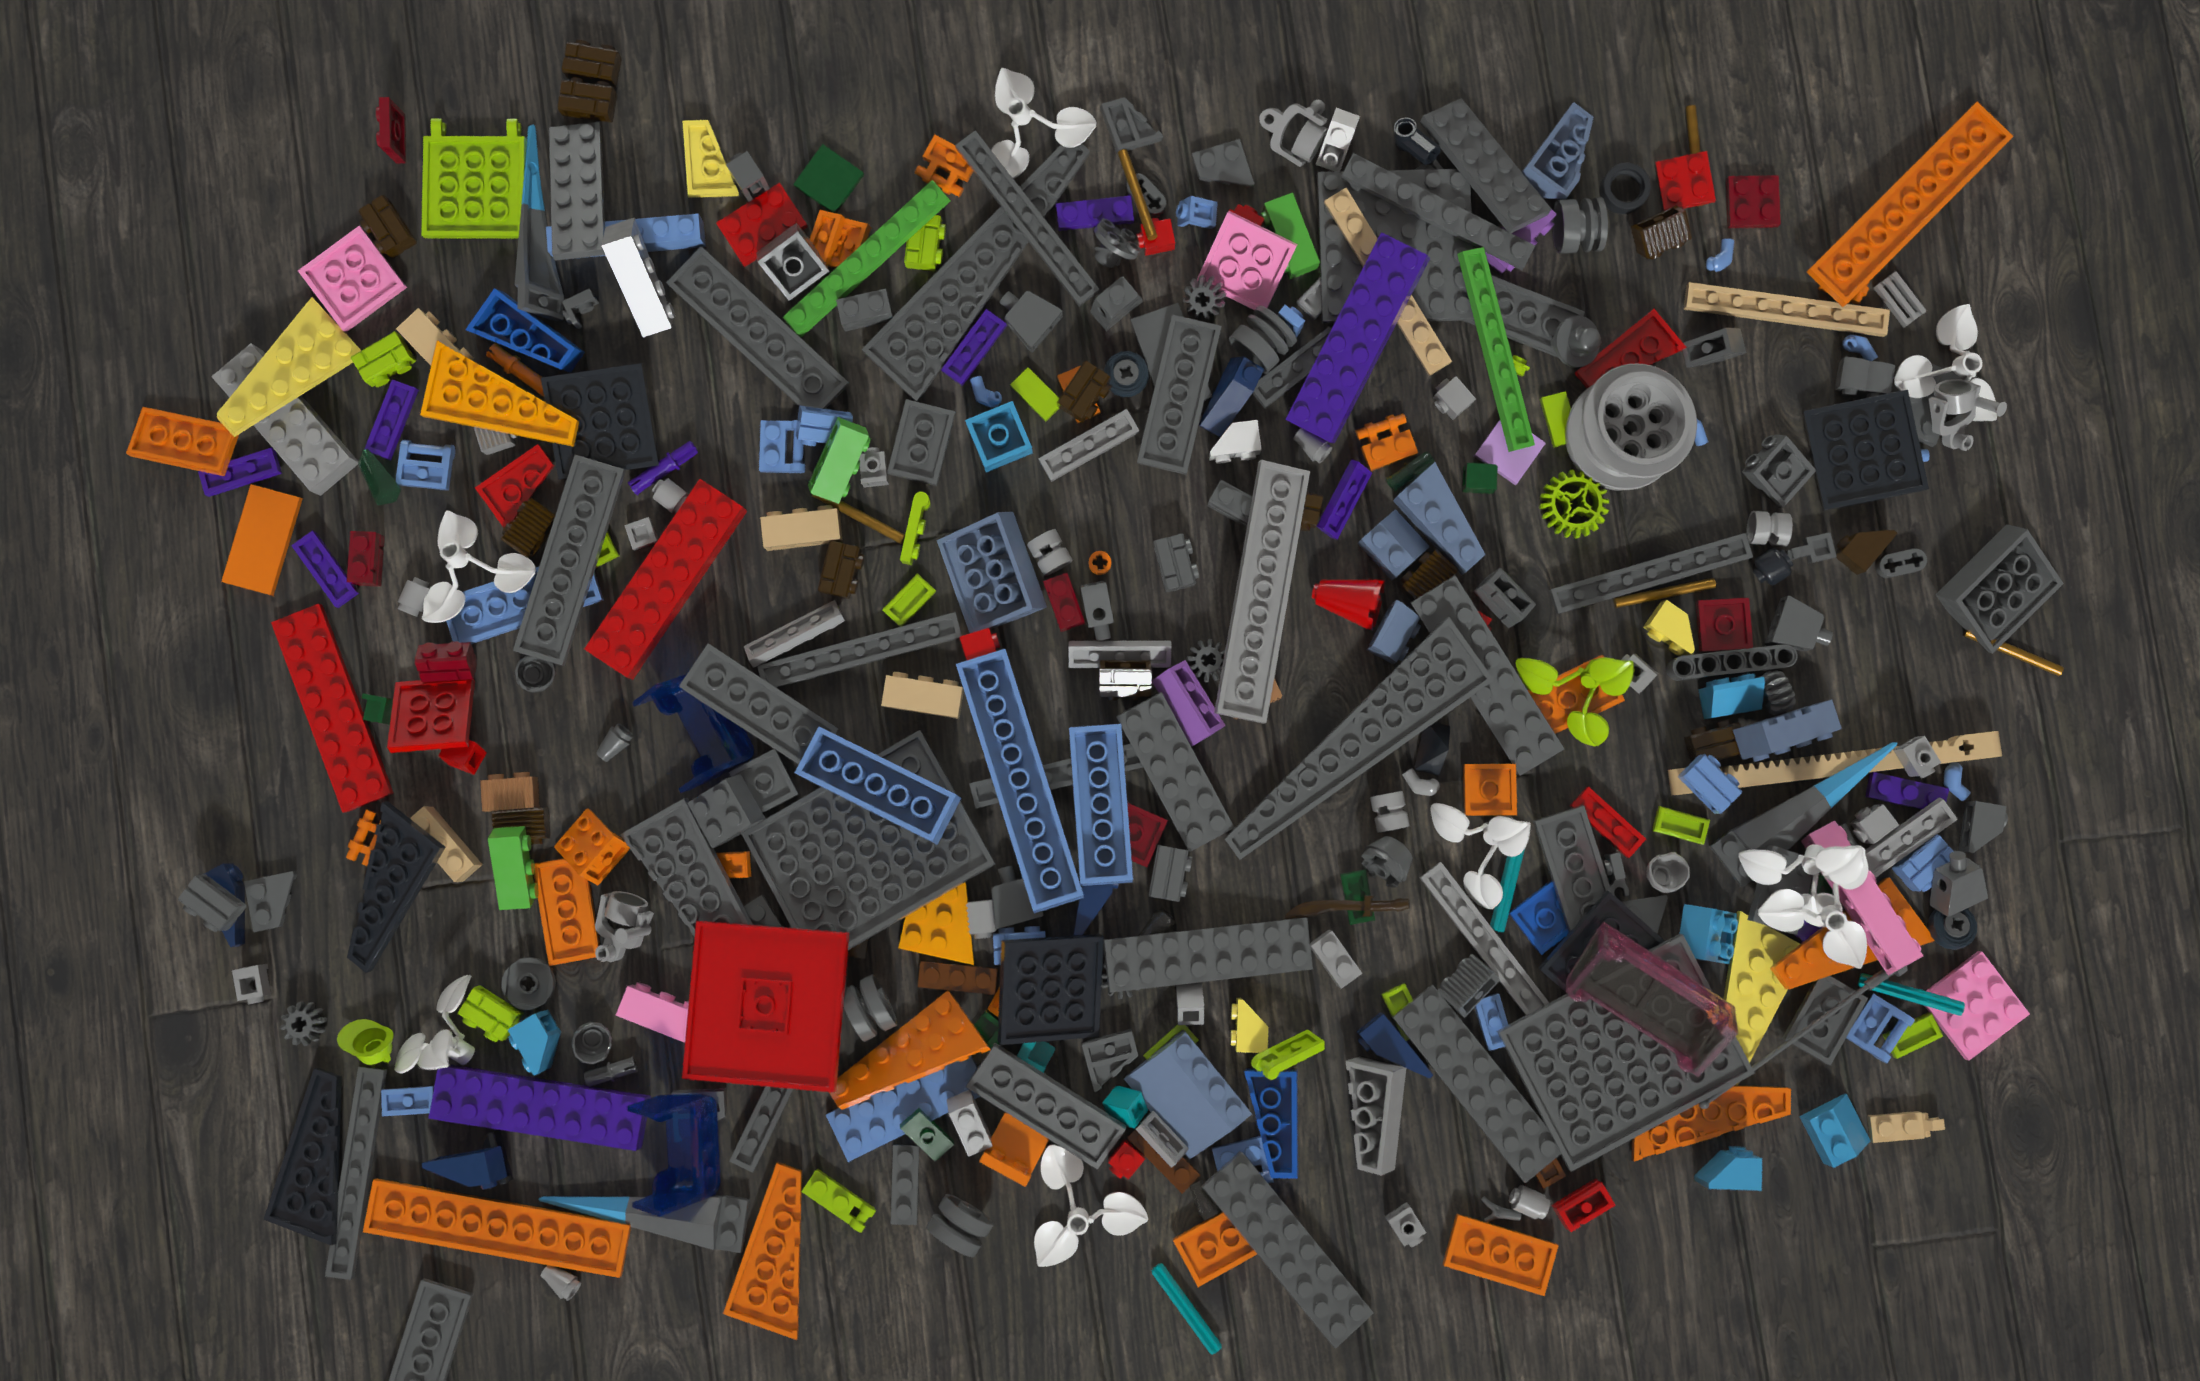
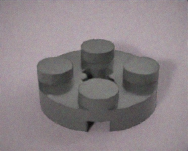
M527 957L519 959L504 972L501 983L502 992L514 1007L522 1010L536 1009L548 1003L554 994L556 978L553 968L538 958ZM528 976L532 977V981H535V986L531 987L530 991L527 990V986L522 984L523 980L528 979Z

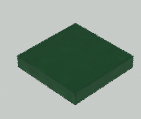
M822 144L793 185L830 212L837 213L864 176V172Z

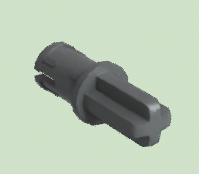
M632 1056L612 1064L607 1062L606 1066L586 1071L584 1073L585 1083L590 1087L609 1080L615 1082L616 1078L637 1073V1064H634L635 1058Z

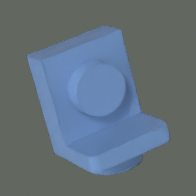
M1194 196L1179 202L1176 209L1178 226L1183 227L1187 224H1192L1209 229L1216 227L1217 202Z

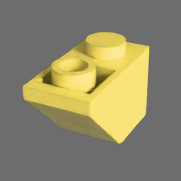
M1668 600L1660 602L1643 628L1648 631L1647 634L1652 639L1658 642L1662 640L1668 644V649L1672 653L1680 657L1682 655H1691L1695 648L1688 614Z
M1236 998V1004L1231 1005V1019L1236 1020L1235 1030H1231L1230 1045L1235 1046L1236 1052L1261 1053L1267 1050L1268 1026L1242 998Z

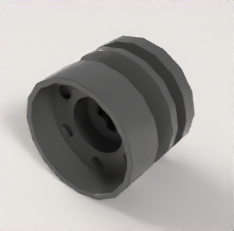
M1594 197L1591 201L1589 198H1584L1581 201L1580 209L1576 199L1557 200L1553 209L1557 215L1552 220L1555 224L1552 227L1556 252L1559 254L1576 253L1580 244L1584 252H1590L1592 248L1594 251H1603L1608 234V216L1604 199L1602 197Z
M1258 305L1253 311L1254 315L1250 314L1246 319L1250 328L1240 325L1228 339L1241 357H1245L1264 369L1263 373L1267 374L1279 361L1276 352L1285 355L1289 350L1288 347H1292L1297 342V338L1284 320L1270 309Z

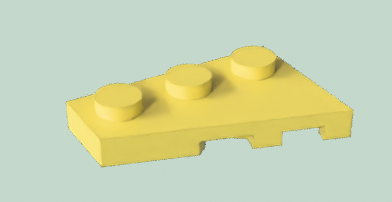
M683 121L688 198L739 196L709 121Z

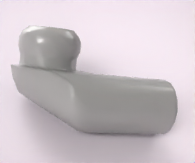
M1413 768L1402 774L1415 794L1432 796L1440 788V784L1436 779H1420Z

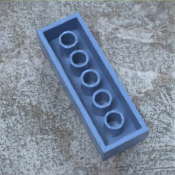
M1121 724L1070 727L1081 886L1133 882Z
M818 727L795 771L797 775L937 845L961 800L958 795L821 727Z

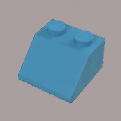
M1843 1094L1799 1116L1822 1162L1834 1168L1858 1156L1870 1142L1847 1094Z
M1729 1146V1150H1720L1694 1175V1181L1708 1189L1762 1191V1158L1754 1155L1751 1150H1745V1147Z

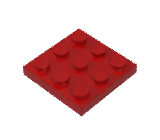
M474 679L395 682L387 743L389 752L468 747L475 686Z

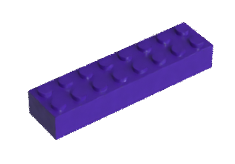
M1382 232L1380 233L1285 420L1330 443L1336 442L1430 260L1427 254Z
M448 1064V1067L437 1069L428 1119L633 1151L642 1148L651 1099L650 1095Z

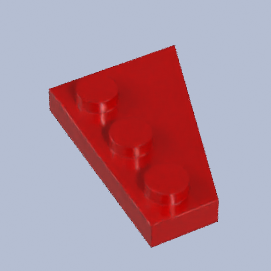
M537 444L476 486L475 489L504 528L509 522L515 520L518 516L517 510L524 501L528 502L555 465L543 448Z

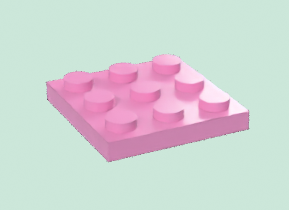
M1228 211L1197 281L1200 275H1204L1206 281L1211 276H1214L1213 284L1216 286L1221 282L1223 285L1219 291H1225L1227 297L1253 310L1258 305L1268 308L1298 244Z
M360 226L298 270L344 332L349 331L407 288Z
M1977 951L1926 990L1927 992L1965 1003L1964 1013L1961 1016L1925 1006L1929 1013H1932L1935 1021L1963 1058L1968 1061L2030 1015L1982 951Z

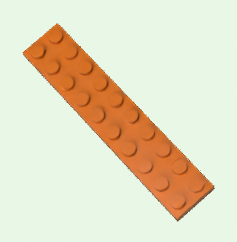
M1976 102L1807 273L1844 307L2014 136L1983 106Z
M377 1178L372 1183L363 1232L617 1278H620L623 1273L631 1227L628 1224Z

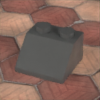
M797 223L756 252L759 265L789 301L829 272L815 246Z

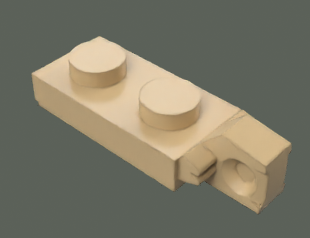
M1919 1111L1867 1116L1869 1139L1872 1143L1925 1139L1924 1137H1931L1930 1131L1945 1130L1944 1119H1939V1117L1928 1118V1113Z

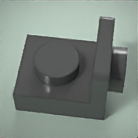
M589 288L562 301L565 307L562 313L569 325L573 323L577 329H580L583 326L577 314H585L592 311L594 305L599 304V301Z

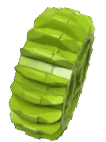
M1574 470L1568 471V477L1564 472H1560L1558 478L1552 477L1550 479L1551 485L1546 484L1543 489L1547 493L1540 495V499L1546 501V503L1539 505V509L1547 510L1541 516L1542 519L1549 517L1551 521L1547 524V527L1550 528L1555 524L1557 527L1554 533L1559 534L1563 529L1565 538H1568L1571 532L1575 539H1578L1581 533L1585 537L1590 535V529L1595 532L1599 529L1597 523L1602 524L1605 522L1604 517L1601 515H1606L1609 512L1607 508L1602 507V505L1609 503V499H1602L1607 490L1599 491L1598 487L1601 484L1597 482L1594 484L1592 477L1585 479V473L1582 470L1579 471L1577 477ZM1566 485L1580 487L1575 494L1559 490ZM1587 492L1592 499L1593 510L1591 509L1592 506L1586 502ZM1577 498L1576 501L1578 502L1577 505H1579V507L1575 508L1570 512V510L1572 509V507L1570 506L1572 503L1570 502L1573 499ZM1555 499H1558L1557 502L1563 507L1561 516L1556 509ZM1573 515L1589 518L1586 522L1580 524L1568 522Z

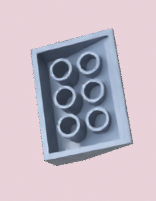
M998 512L937 540L969 633L986 628L992 629L1047 607L1013 512Z
M1184 1029L1124 1078L1133 1090L1142 1093L1149 1111H1154L1189 1148L1185 1153L1189 1160L1231 1132L1252 1114Z

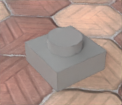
M649 517L624 525L634 551L656 544L658 541L651 518Z

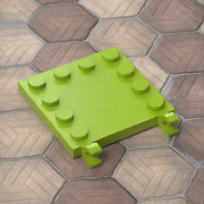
M431 119V136H423L422 236L424 238L519 239L527 139L525 136H521L522 128L521 123H518V119H507V136H445L446 123H442V119Z

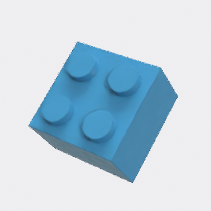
M1013 401L965 420L986 472L1033 453L1032 446Z

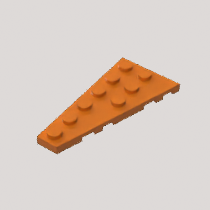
M1890 877L1881 880L1877 886L1882 893L1889 897L1891 907L1896 915H1899L1904 920L1906 930L1911 938H1914L1920 946L1935 941ZM1844 909L1842 912L1846 916L1847 921H1852L1851 917ZM1827 927L1816 931L1770 968L1785 989H1792L1855 968L1833 961L1825 954L1822 944L1825 934L1830 931ZM1868 944L1863 965L1878 960Z
M946 991L838 1077L836 1092H829L836 1105L843 1110L870 1099L874 1094L882 1091L888 1092L895 1089L894 1086L904 1082L910 1083L945 1069V1066L958 1060L962 1062L969 1059V1056L978 1052L984 1053L991 1049L952 993Z
M1734 1085L1709 1103L1710 1105L1707 1109H1702L1697 1104L1633 1138L1631 1160L1638 1161L1647 1156L1658 1155L1667 1150L1708 1140L1730 1131H1738L1750 1125L1791 1115V1088Z
M777 1162L723 1314L797 1340L799 1328L802 1170Z

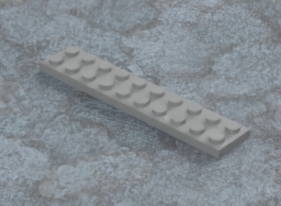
M1265 460L1258 462L1215 705V714L1263 724L1267 722L1310 471Z

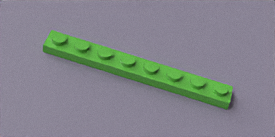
M933 180L929 182L783 316L784 320L802 338L837 306V299H842L849 295L950 202V199Z
M1484 247L1462 251L1457 255L1508 452L1534 446L1531 427Z

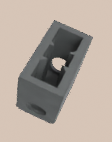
M1122 276L1095 298L1090 313L1105 331H1108L1142 303L1143 300Z
M1008 291L1000 300V304L1009 310L1004 317L1005 323H1007V326L1031 353L1035 351L1063 317V311L1030 291H1026L1020 299Z
M1103 580L1079 585L1087 625L1089 628L1094 627L1096 641L1111 638L1109 624L1114 623L1106 582ZM1096 608H1102V617L1095 618L1094 610Z
M1785 596L1779 600L1765 644L1772 646L1786 644L1794 647L1795 650L1809 651L1814 648L1816 642L1828 646L1832 640L1833 632L1821 628L1824 620L1823 614L1791 596Z
M1951 852L1949 854V863L1935 869L1930 906L1947 917L1988 899L1983 869L1966 858L1964 852Z
M1013 866L997 869L1001 885L991 887L995 928L999 929L1044 916L1043 911L1034 914L1024 880H1016Z

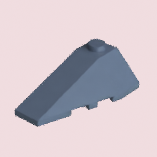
M1574 102L1522 171L1542 198L1566 199L1580 180L1581 173L1579 172L1584 161V150L1589 139L1593 116Z

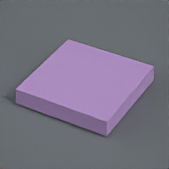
M1499 420L1474 457L1484 464H1496L1498 466L1497 473L1516 485L1546 443L1532 434L1534 446L1508 452L1501 421Z

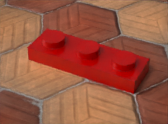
M1586 787L1570 805L1571 808L1583 805L1590 825L1626 858H1630L1646 840L1642 834L1590 787Z

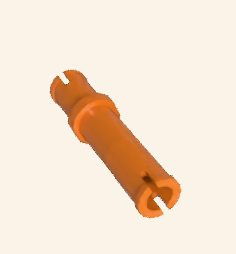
M494 343L489 348L492 352L487 351L486 356L501 365L504 368V372L507 374L512 373L544 397L541 382L543 377L523 364L517 355L512 356L497 343Z

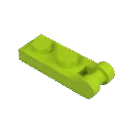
M918 492L913 498L900 561L904 564L912 565L913 559L917 560L919 556L920 545L917 544L919 534L923 535L926 520L922 519L923 513L931 505L930 499L925 492Z
M1307 1029L1255 1055L1251 1065L1257 1071H1263V1075L1269 1080H1274L1281 1071L1325 1050L1324 1041Z
M818 1168L801 1191L860 1233L866 1227L865 1222L876 1212L873 1206ZM854 1206L860 1210L857 1217L850 1213Z

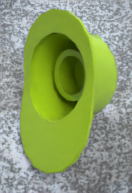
M361 1019L344 1026L338 1033L337 1042L341 1049L356 1056L364 1064L374 1065L382 1061L388 1063L391 1060L390 1054L393 1048L394 1034L388 1027L368 1019Z

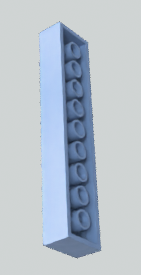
M1002 649L956 664L1034 914L1084 898L1006 650Z

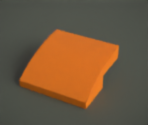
M819 210L810 241L815 246L826 266L836 269L868 239L871 226L867 223L846 219L840 214Z

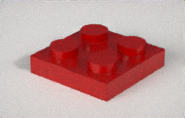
M1707 151L1655 163L1664 211L1674 206L1685 209L1716 201Z

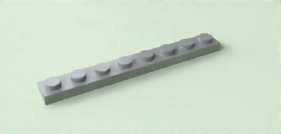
M1441 862L1419 877L1484 963L1496 974L1501 985L1525 1016L1549 1003Z

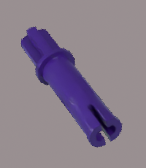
M688 441L674 452H667V456L659 461V465L651 466L631 481H628L632 491L639 495V493L673 470H679L680 465L698 453L696 446L691 441Z

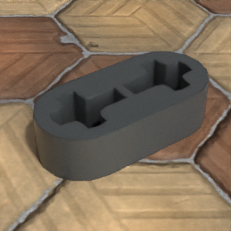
M1137 173L1138 182L1143 183L1142 190L1145 192L1143 196L1150 216H1161L1166 208L1165 197L1146 176ZM1127 181V184H1126L1127 193H1128L1129 196H1131V198L1134 200V198H1133V196H1132V193H1131V190H1130V187H1129V184H1128V181ZM1148 197H1150L1151 200L1154 202H1156L1157 200L1160 201L1159 209H1157L1156 207L1152 209L1149 208L1150 201L1148 200Z
M1910 549L1888 554L1877 560L1875 565L1876 571L1883 578L1914 573L1926 566L1927 556L1920 549ZM1912 556L1919 560L1915 565L1913 563L1905 565L1904 561L1912 558ZM1887 562H1897L1898 567L1889 570L1884 568V564H1887Z

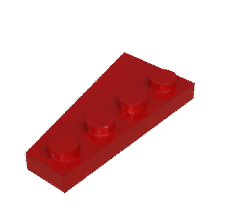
M1653 309L1597 354L1590 364L1581 367L1574 374L1588 389L1601 376L1616 367L1627 364L1652 365L1687 347L1658 312Z

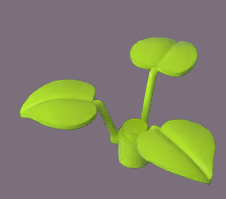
M1519 658L1516 660V668L1525 687L1531 692L1540 695L1549 694L1553 690V686L1558 687L1580 675L1582 685L1590 688L1582 712L1572 711L1567 718L1568 728L1577 740L1586 745L1599 746L1607 739L1609 735L1607 721L1599 714L1588 713V707L1594 691L1599 685L1603 692L1608 695L1619 696L1626 692L1633 678V661L1612 658L1593 659L1585 669L1580 667L1571 675L1556 681L1558 672L1550 664L1530 658Z

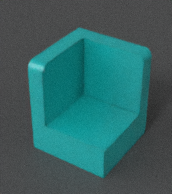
M1045 1041L1023 1043L1017 1057L1044 1073L1055 1051V1047Z
M1115 1086L1102 1103L1106 1113L1131 1128H1135L1148 1111L1140 1091L1121 1086Z

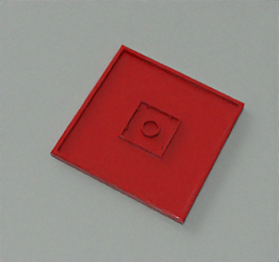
M696 921L682 1079L836 1092L849 932Z

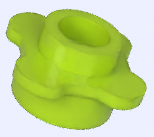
M1513 355L1516 373L1523 377L1525 371H1528L1530 367L1526 365V360Z

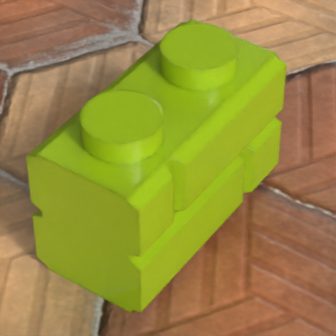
M935 215L907 241L904 260L907 268L936 271L937 264L942 263L943 249H939L940 239H945L946 224H942L941 216Z
M395 331L351 356L361 377L371 387H380L390 381L389 377L396 373L403 374L412 368L411 364L416 362L403 337Z
M476 986L472 989L467 1000L458 1011V1014L464 1017L462 1019L463 1023L472 1028L480 1027L485 1031L484 1036L494 1042L507 1040L510 1036L508 1029L518 1024L523 1016L522 1011L482 986Z

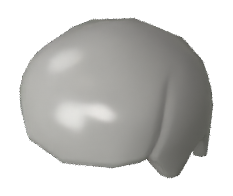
M1670 852L1657 855L1646 867L1647 879L1653 888L1663 893L1674 892L1683 887L1690 878V867L1686 860L1677 853Z

